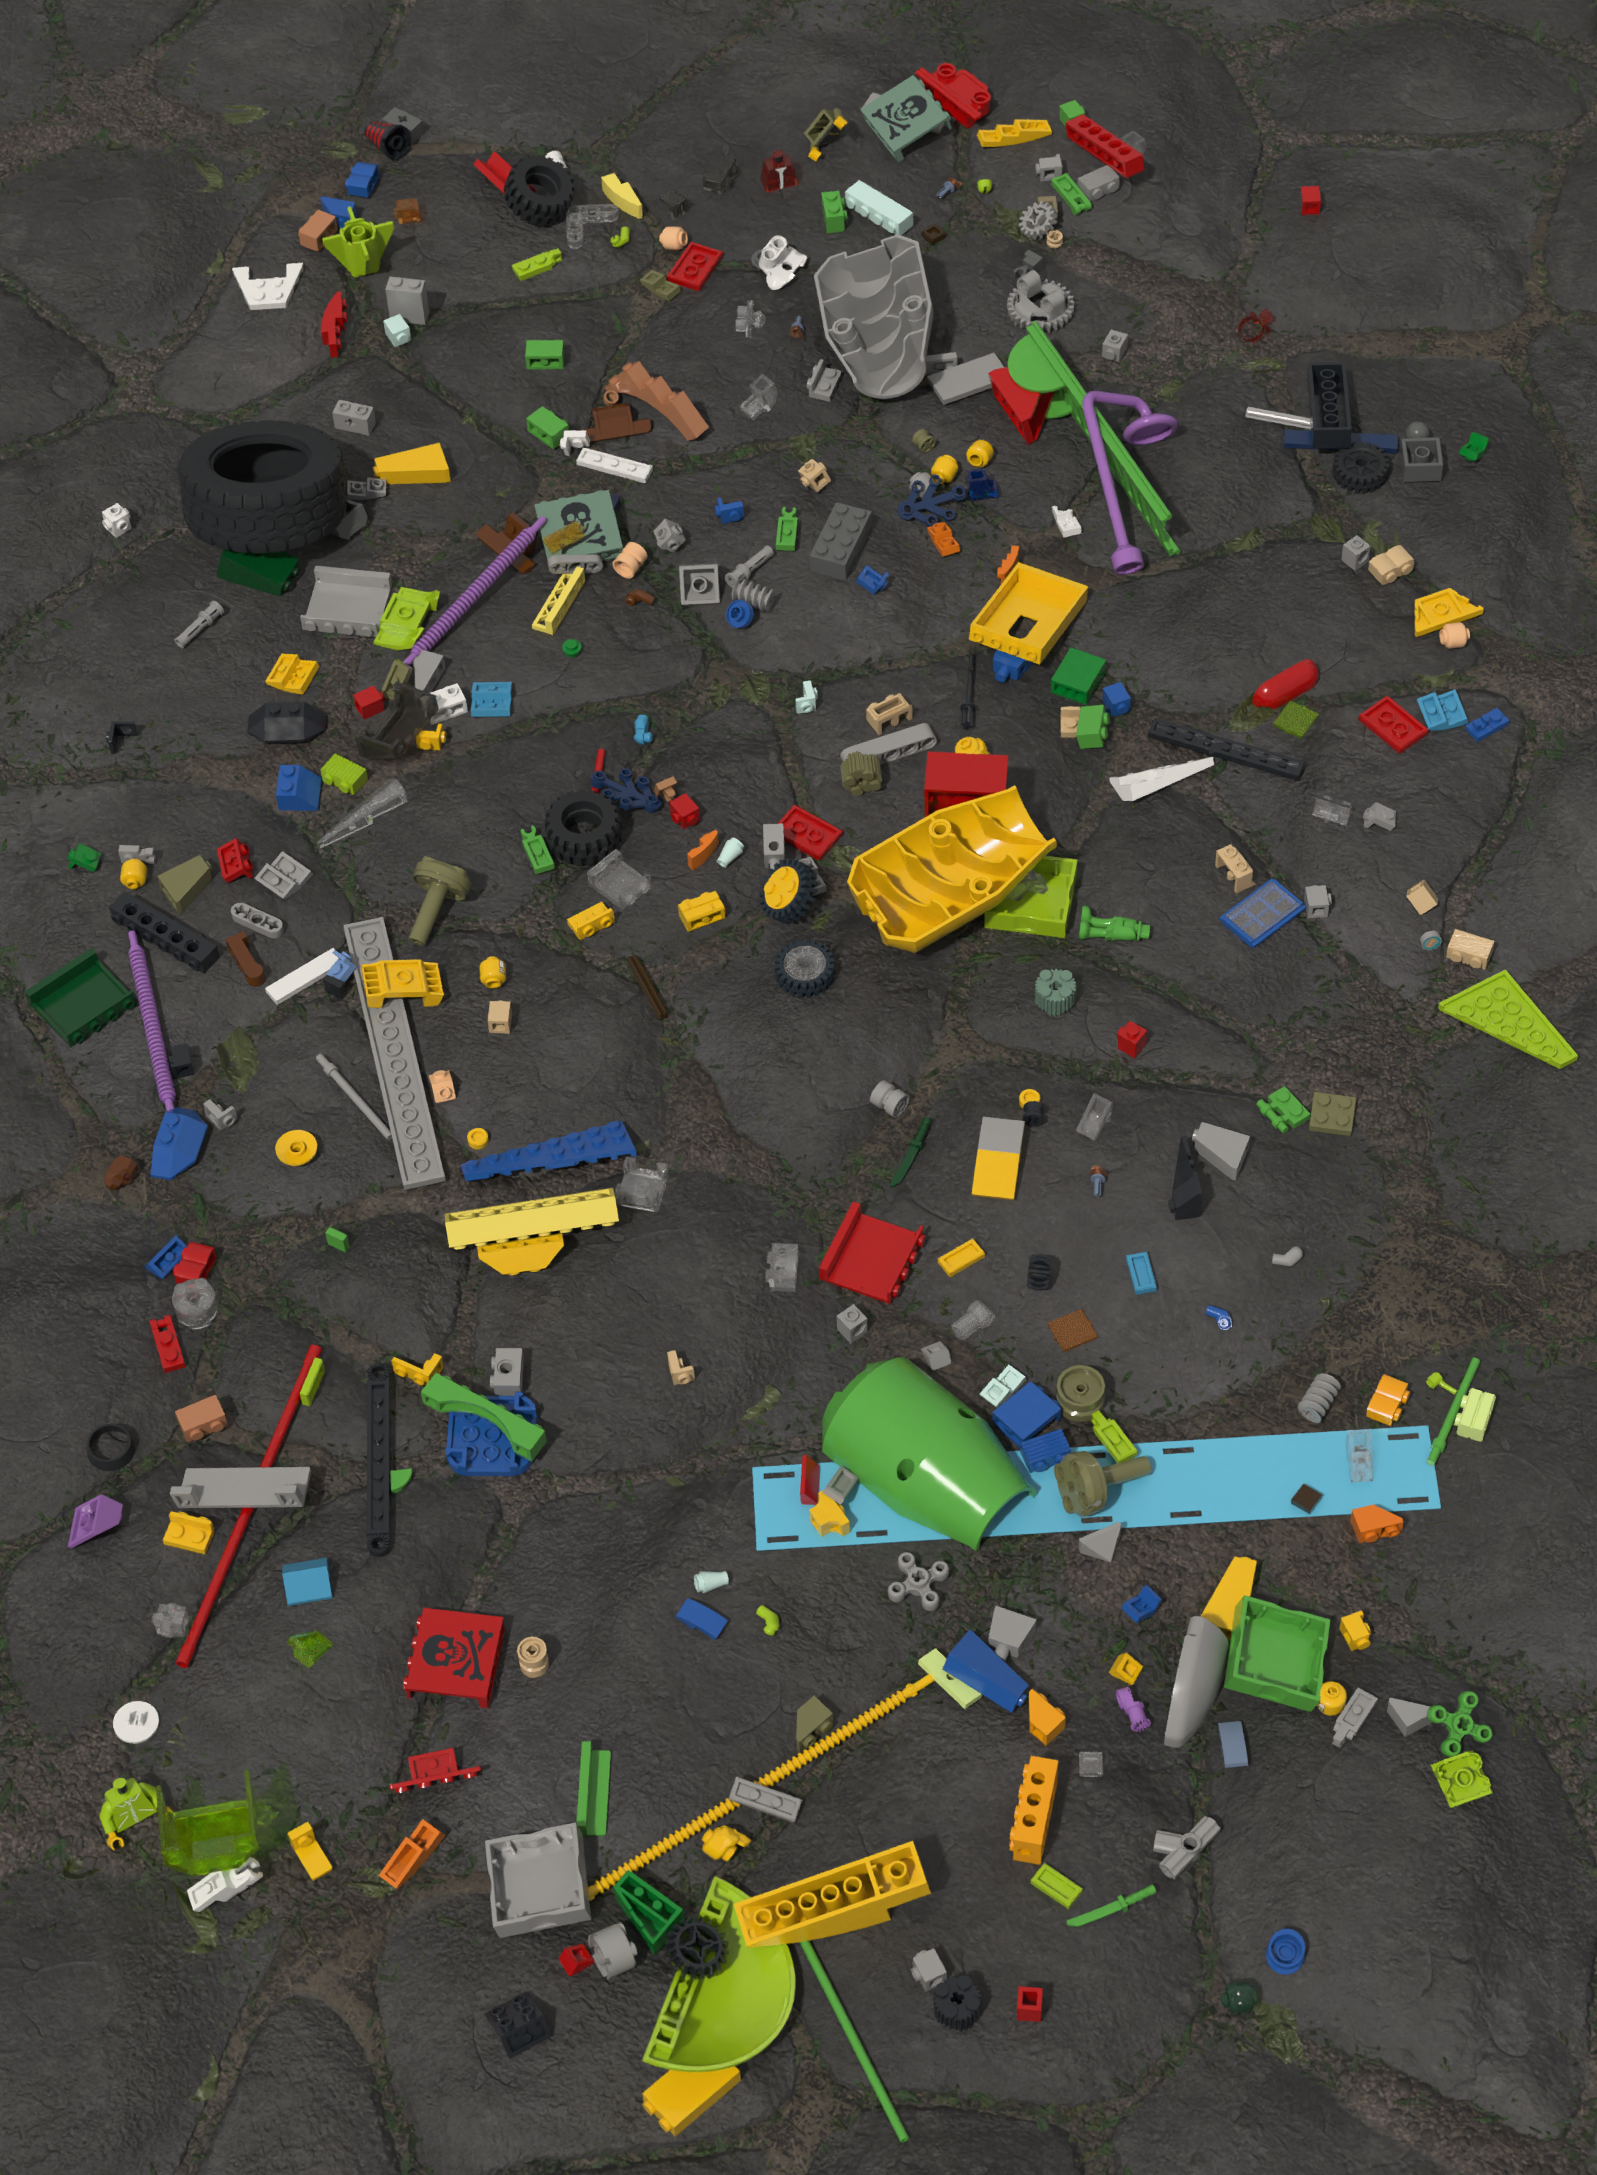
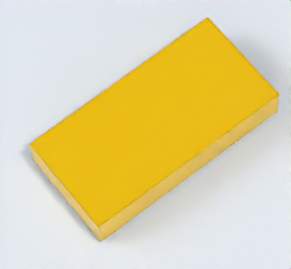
M971 1239L938 1258V1264L949 1277H952L983 1259L985 1252L974 1239Z

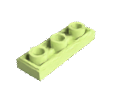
M936 1648L920 1658L918 1665L930 1674L964 1709L981 1698V1693L942 1670L946 1658Z

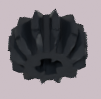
M1038 1254L1031 1255L1029 1258L1028 1288L1037 1291L1048 1288L1051 1269V1258L1049 1256Z

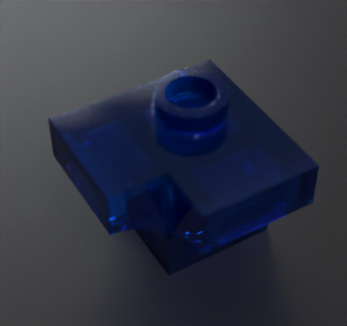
M985 468L966 471V487L970 500L998 497L996 482L987 478Z

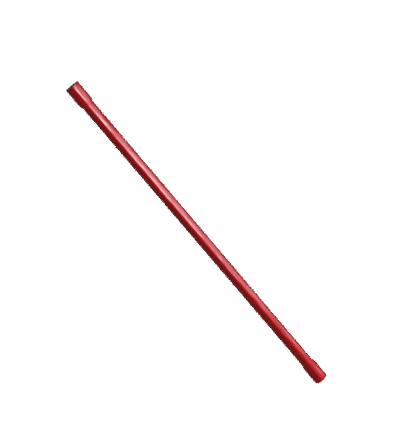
M310 1345L302 1369L260 1467H272L301 1399L300 1391L314 1358H319L322 1348L317 1345ZM242 1508L186 1642L183 1644L176 1660V1664L182 1668L189 1667L197 1642L254 1508Z

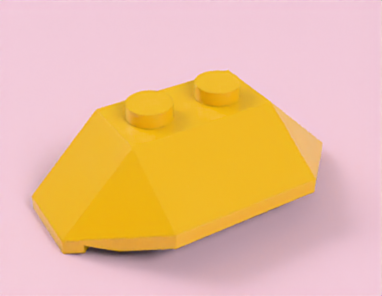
M562 1233L477 1246L479 1259L501 1274L517 1275L524 1271L537 1272L546 1268L564 1246Z

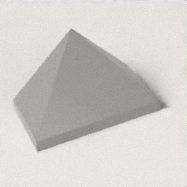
M1120 1522L1080 1538V1553L1111 1562L1121 1536Z

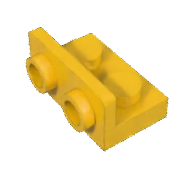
M600 902L567 919V923L579 940H582L615 923L614 911L611 908L607 909L603 902Z
M171 1511L169 1514L170 1524L163 1538L164 1545L206 1555L215 1533L212 1522L205 1517L197 1518L189 1516L185 1512L176 1513Z

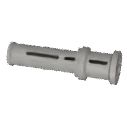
M764 546L762 550L752 556L747 562L738 564L733 572L725 575L727 584L733 588L738 580L742 582L744 579H748L751 572L774 555L772 548Z
M212 600L209 603L210 606L204 611H200L198 618L174 639L180 648H184L204 627L211 626L216 617L224 614V610L219 603Z

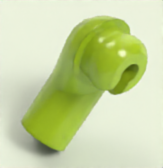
M761 1605L757 1609L756 1614L766 1620L764 1632L773 1636L780 1628L779 1617L764 1605Z

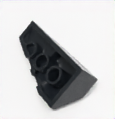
M1181 1136L1172 1189V1200H1168L1170 1213L1174 1212L1175 1220L1201 1217L1202 1190L1198 1173L1194 1170L1193 1159L1191 1160L1186 1136Z

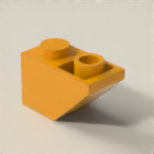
M1031 1689L1029 1691V1730L1047 1746L1065 1729L1066 1717L1059 1708H1054L1050 1705L1043 1694L1036 1693Z

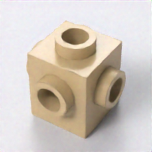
M813 459L805 463L798 470L801 475L800 481L805 487H811L816 492L831 481L826 472V467L821 462L817 463Z

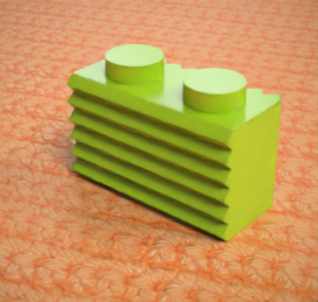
M336 753L320 769L322 780L327 785L333 784L337 786L343 793L349 792L356 795L361 787L365 785V782L368 781L365 768L358 764L356 765V763L342 756L340 757Z

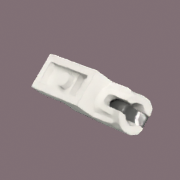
M249 1857L239 1861L231 1868L220 1866L188 1889L187 1892L193 1911L200 1912L216 1900L227 1902L238 1893L252 1886L263 1877L258 1861Z

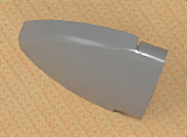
M1200 1616L1190 1618L1184 1638L1165 1732V1746L1181 1747L1195 1734L1210 1712L1225 1677L1230 1643L1225 1634L1216 1625Z

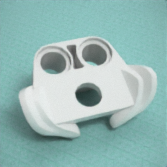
M774 236L762 250L759 260V267L767 274V284L772 290H777L793 280L796 276L794 272L799 266L803 268L807 259L806 255L799 253L796 249L790 246L786 248L787 241L782 236ZM788 264L792 269L784 270L782 265Z

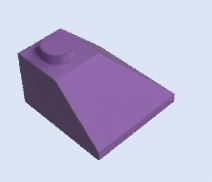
M100 1494L76 1507L68 1547L73 1548L118 1525L122 1519L121 1511L123 1504Z

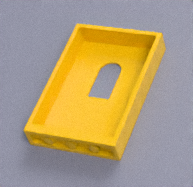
M1018 562L971 623L969 640L1040 665L1087 602L1089 586ZM1020 616L1038 621L1025 638L1018 639L1010 636L1008 633Z

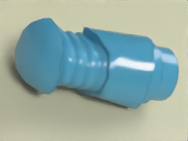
M638 715L634 722L636 735L633 738L641 745L651 743L653 740L652 733L648 732L649 718L646 715Z

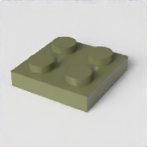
M1314 1092L1309 1131L1351 1136L1356 1097Z

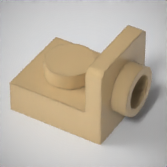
M1061 707V738L1076 737L1080 707Z
M676 1350L667 1352L673 1384H687L690 1381H694L693 1366L684 1367L682 1358H677Z

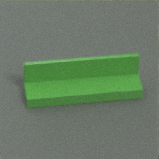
M582 1741L577 1825L583 1836H606L611 1752L609 1750H592L591 1741Z

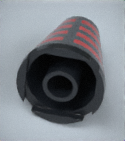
M370 122L365 127V137L387 158L399 160L408 152L411 133L405 126Z

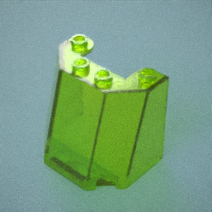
M249 1769L244 1770L247 1799L171 1812L167 1810L161 1785L156 1786L160 1848L166 1867L190 1876L228 1871L239 1868L259 1850L256 1796Z

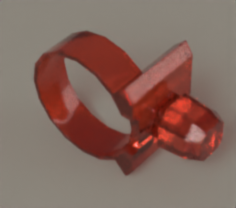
M1267 309L1263 310L1259 317L1255 313L1249 312L1250 316L1240 321L1238 332L1244 341H1258L1262 338L1265 330L1267 333H1271L1266 322L1270 321L1272 313ZM1252 320L1254 324L1262 325L1261 331L1255 337L1245 338L1241 335V328L1248 321Z

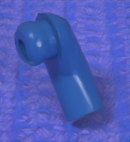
M1208 1305L1205 1314L1216 1318L1220 1329L1228 1330L1232 1326V1320L1228 1311Z

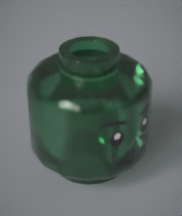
M1247 1981L1228 1983L1225 1986L1224 1993L1220 1994L1223 2008H1228L1232 2015L1251 2012L1254 2005H1257L1255 1988L1253 1985L1250 1986Z

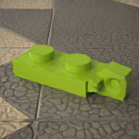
M559 249L541 253L513 264L512 270L518 279L523 281L553 269L552 266L562 261V253Z
M1099 1410L1091 1414L1095 1435L1116 1463L1127 1461L1137 1456L1136 1448L1114 1419L1111 1420L1109 1418L1106 1420Z

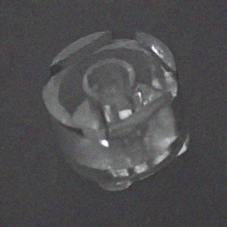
M203 1278L191 1279L174 1287L172 1303L179 1323L191 1329H201L210 1325L212 1319L217 1316L219 1308L214 1289L207 1280Z

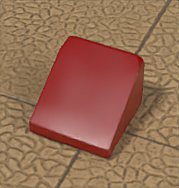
M583 1943L565 1948L559 1957L560 1963L569 1976H573L595 1963Z

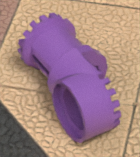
M1129 1687L1116 1690V1697L1121 1710H1124L1125 1714L1129 1715L1132 1723L1130 1726L1131 1730L1136 1732L1139 1730L1140 1732L1141 1729H1147L1151 1722L1146 1718L1143 1702L1133 1701V1695Z

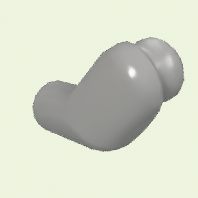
M1294 1246L1285 1255L1274 1253L1272 1264L1293 1266L1302 1258L1303 1252L1300 1247Z

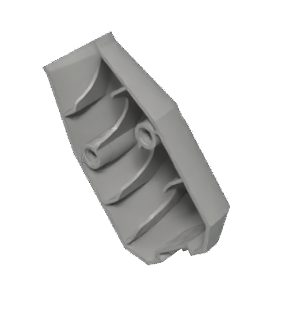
M901 235L882 239L881 246L850 256L847 255L846 251L830 256L814 275L826 339L852 377L855 387L861 393L873 398L886 399L904 395L913 390L922 381L926 372L925 361L933 323V306L919 242Z

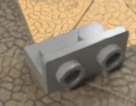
M820 359L818 365H815L813 368L812 378H809L806 387L809 389V397L830 402L842 377V371L824 367V360Z

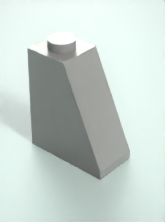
M1201 1122L1199 1129H1195L1192 1141H1195L1194 1150L1231 1180L1236 1181L1249 1150L1250 1136Z

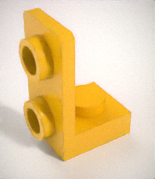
M435 1353L430 1360L428 1359L425 1362L423 1369L396 1357H393L391 1360L393 1370L397 1375L401 1377L406 1376L418 1385H427L435 1373L440 1375L444 1369L442 1356Z
M309 1822L287 1833L292 1848L313 1881L332 1871V1866L317 1843Z

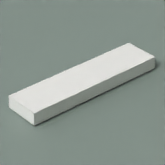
M584 447L576 460L577 465L642 483L647 482L653 471L651 465Z
M335 949L328 950L265 988L266 993L278 1005L324 978L332 965L338 960L332 953Z

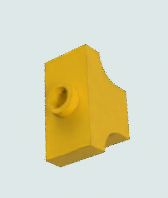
M824 1490L818 1493L819 1503L809 1509L810 1522L821 1537L831 1532L839 1533L843 1537L850 1533V1521L845 1516L842 1505L836 1504L833 1499L823 1494Z

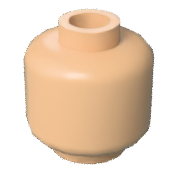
M665 227L660 234V242L666 250H681L688 241L687 233L681 227Z
M1460 622L1445 624L1439 633L1440 642L1448 649L1464 647L1467 640L1470 639L1469 629L1465 628V625Z

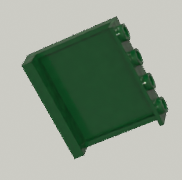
M90 948L25 991L28 1004L70 1048L82 1042L92 1033L97 1032L110 1021H114L119 1015L132 1009L137 1004L134 991H128L98 960L97 953L93 948Z

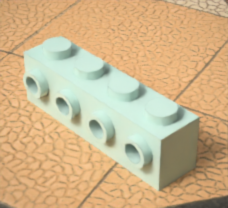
M858 180L845 191V205L888 230V232L894 235H903L913 226L912 211L862 181Z

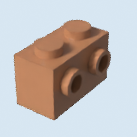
M317 210L298 232L300 245L319 252L324 246L322 238L333 236L338 230L336 216Z
M216 1395L175 1411L178 1424L187 1443L199 1440L207 1434L218 1432L228 1426L225 1414Z

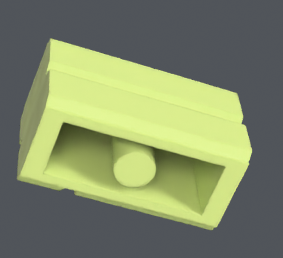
M1471 1388L1468 1396H1463L1460 1407L1464 1409L1462 1413H1457L1454 1423L1455 1426H1458L1457 1434L1459 1436L1470 1437L1472 1440L1479 1442L1483 1441L1495 1404L1496 1396L1494 1394L1483 1393L1480 1390Z

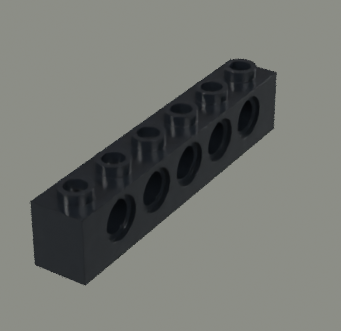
M125 891L109 906L111 919L116 924L123 925L129 931H135L146 942L155 944L161 951L170 953L176 960L185 962L195 971L198 970L205 974L220 958L215 944Z

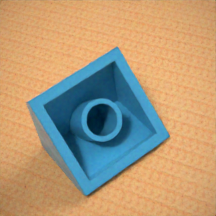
M327 1558L283 1565L282 1575L288 1606L332 1599Z

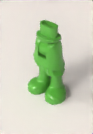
M1083 905L1079 932V939L1081 940L1105 937V941L1111 940V942L1116 940L1139 941V938L1149 939L1150 925L1141 924V921L1137 924L1136 920L1122 916H1114V918L1109 919L1096 918L1091 915L1088 906Z

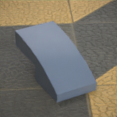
M1241 1721L1218 1723L1225 1768L1248 1766Z

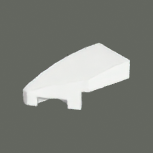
M1052 506L1054 518L1063 538L1082 533L1076 517H1073V510L1061 511L1058 510L1057 506Z

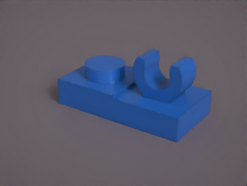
M1496 708L1467 724L1465 730L1476 742H1479L1508 726L1509 719Z

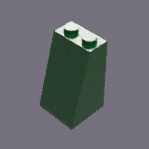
M233 549L224 550L220 555L216 577L280 597L283 591L288 590L291 578L297 576L300 569L297 567L299 559L284 551H267V553H252V551L245 553L235 552Z

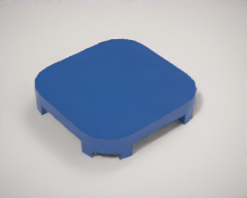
M515 1391V1396H485L490 1402L504 1406L514 1415L519 1414L529 1423L537 1424L535 1403L525 1397L524 1393ZM449 1412L447 1447L445 1450L448 1465L457 1474L465 1476H516L526 1472L532 1466L533 1461L513 1452L511 1443L506 1435L489 1420L466 1412Z

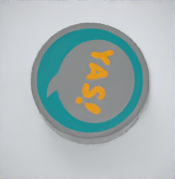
M1428 931L1421 936L1420 942L1423 949L1433 950L1441 945L1442 939L1437 931Z

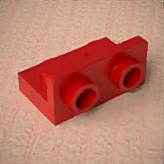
M235 838L217 848L224 881L229 883L243 874L250 879L254 877L252 870L254 866L249 857L250 849L245 843Z

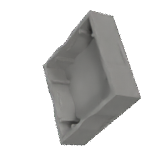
M576 1822L546 1828L531 1834H516L485 1841L487 1867L491 1878L490 1900L493 1928L500 1938L591 1920L583 1835Z

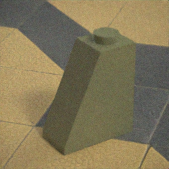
M198 855L157 877L161 890L177 913L181 914L212 881L210 872L213 870L210 863L204 861Z

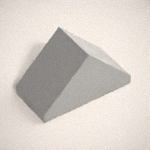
M1389 1698L1387 1713L1405 1737L1432 1723L1427 1718V1710L1430 1706Z

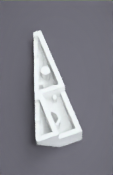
M1207 757L1196 761H1187V763L1180 765L1173 764L1138 773H1129L1121 777L1114 776L1109 779L1111 785L1123 801H1134L1213 766L1214 761L1213 757Z

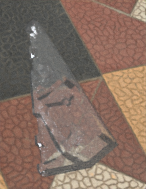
M388 779L317 841L320 848L325 847L373 824L372 818L406 803L405 790L397 779Z

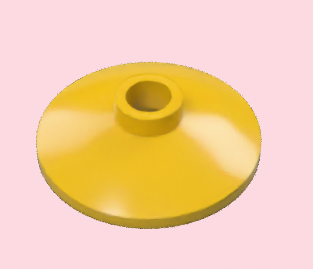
M289 1131L278 1139L275 1146L276 1155L281 1162L290 1166L306 1164L316 1155V1139L307 1131Z

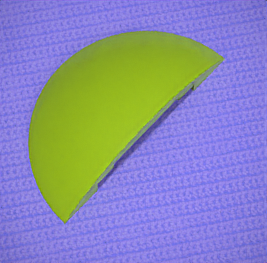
M714 1876L696 1922H698L700 1917H703V1923L707 1924L709 1920H712L711 1926L713 1928L719 1925L718 1933H725L726 1936L723 1941H728L729 1943L726 1948L729 1951L728 1957L725 1958L727 1962L725 1966H721L722 1969L718 1974L714 1972L713 1978L709 1979L705 1975L704 1981H700L698 1976H696L695 1980L691 1982L690 1975L688 1974L685 1978H682L681 1970L675 1973L642 2061L645 2063L683 2072H709L736 2066L753 2058L767 2048L778 2036L791 2012L795 1995V1971L787 1944L747 1948L734 1904L750 1897L740 1889ZM693 1946V1949H696V1951H699L700 1953L701 1950L698 1949V1947ZM715 1952L705 1955L704 1964L714 1959Z

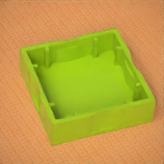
M1052 856L1044 857L998 906L985 912V928L1065 938L1077 878V860Z

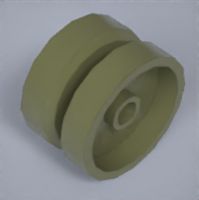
M1084 1365L1069 1367L1061 1373L1057 1381L1056 1401L1061 1406V1414L1071 1421H1091L1092 1413L1103 1410L1105 1399L1103 1377L1097 1370Z

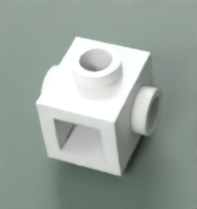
M118 503L102 512L104 519L102 523L106 530L115 538L131 530L130 513Z

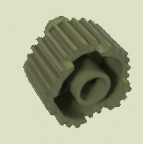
M858 751L852 752V754L849 753L845 761L840 765L843 787L849 792L851 791L852 796H861L863 792L879 790L881 788L882 776L878 756L876 754L863 755Z

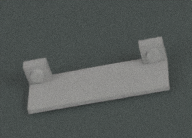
M310 1467L187 1468L182 1486L171 1487L170 1495L178 1508L303 1507L311 1469Z

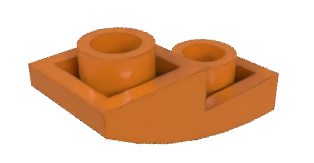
M945 522L927 527V531L942 557L960 551L959 544L952 537V531Z
M1011 546V553H1007V560L1002 559V567H998L997 579H1001V584L1019 561V546Z
M717 830L703 835L699 839L700 846L693 848L687 853L688 866L692 871L706 862L719 845Z

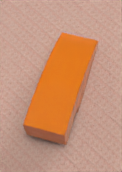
M422 1819L409 1838L405 1837L378 1876L394 1888L399 1889L429 1858L446 1835Z

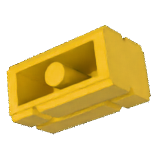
M716 891L702 893L700 897L685 899L681 904H678L679 917L684 923L687 932L725 918V908Z

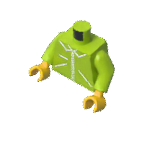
M118 1778L113 1782L114 1788L106 1791L104 1794L105 1802L99 1815L104 1831L109 1835L107 1845L115 1850L113 1847L115 1840H118L121 1847L124 1846V1841L115 1834V1831L119 1833L157 1812L156 1808L160 1810L159 1815L164 1823H167L163 1815L167 1812L171 1813L173 1818H175L173 1810L164 1805L165 1801L158 1790L147 1783H138L135 1778H130L127 1781L124 1778Z

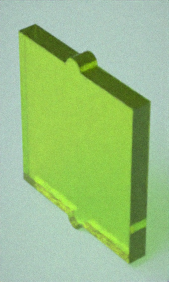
M1289 701L1274 721L1273 726L1285 731L1286 734L1290 733L1302 739L1317 719L1318 713L1307 709L1306 706Z

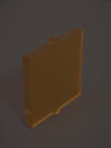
M1082 1309L1047 1324L1053 1334V1340L1058 1342L1063 1353L1098 1338L1091 1326L1092 1322L1088 1321Z

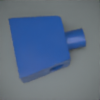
M996 650L993 657V671L996 673L995 679L999 682H1005L1007 677L1019 680L1034 662Z

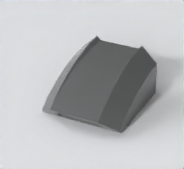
M347 500L344 518L339 526L332 530L331 534L349 540L354 533L365 527L368 516L363 505Z

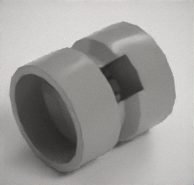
M886 1080L878 1083L870 1097L872 1104L880 1109L884 1108L885 1112L894 1118L899 1117L904 1112L910 1100L908 1094L900 1089H896L894 1085Z

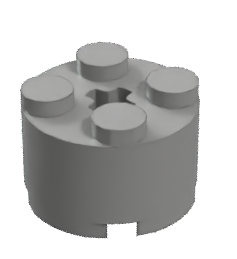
M621 1922L588 1936L589 1947L594 1946L595 1954L592 1955L600 1973L604 1977L607 1976V1979L636 1966L634 1958L637 1955L636 1947L632 1941L628 1942L625 1927Z

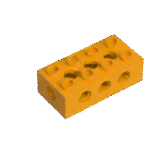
M1031 1756L1029 1764L1025 1763L1023 1785L1021 1784L1019 1789V1804L1015 1808V1823L1011 1828L1009 1850L1013 1851V1860L1041 1865L1058 1782V1760Z

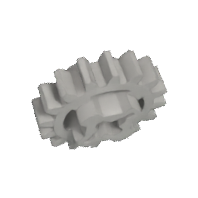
M1043 201L1039 205L1035 202L1032 208L1028 206V211L1022 212L1024 217L1019 218L1021 221L1019 226L1022 233L1029 239L1032 237L1034 240H1036L1037 236L1043 238L1044 233L1048 235V230H1053L1052 225L1057 223L1055 220L1058 217L1055 213L1056 210L1048 202L1044 204Z

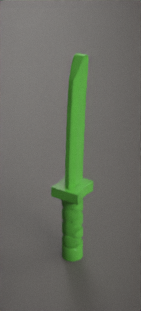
M1152 1884L1125 1898L1120 1895L1115 1902L1067 1920V1925L1079 1927L1119 1910L1126 1912L1131 1904L1157 1893L1156 1889Z

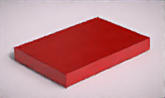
M690 242L667 275V281L700 291L723 258V252Z
M1388 695L1361 713L1358 718L1360 722L1399 754L1425 737L1429 729Z
M796 805L777 823L783 824L784 842L818 861H821L843 836V831Z

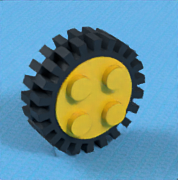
M787 858L786 861L781 860L780 864H774L775 870L769 869L768 873L770 876L765 875L763 878L767 881L766 884L761 883L760 886L764 891L759 892V896L762 897L759 900V904L762 905L761 909L765 911L764 913L785 924L787 922L793 923V920H800L799 915L803 917L806 915L804 909L810 910V905L815 901L812 894H817V890L814 887L818 886V882L815 881L817 876L814 874L813 869L796 859Z

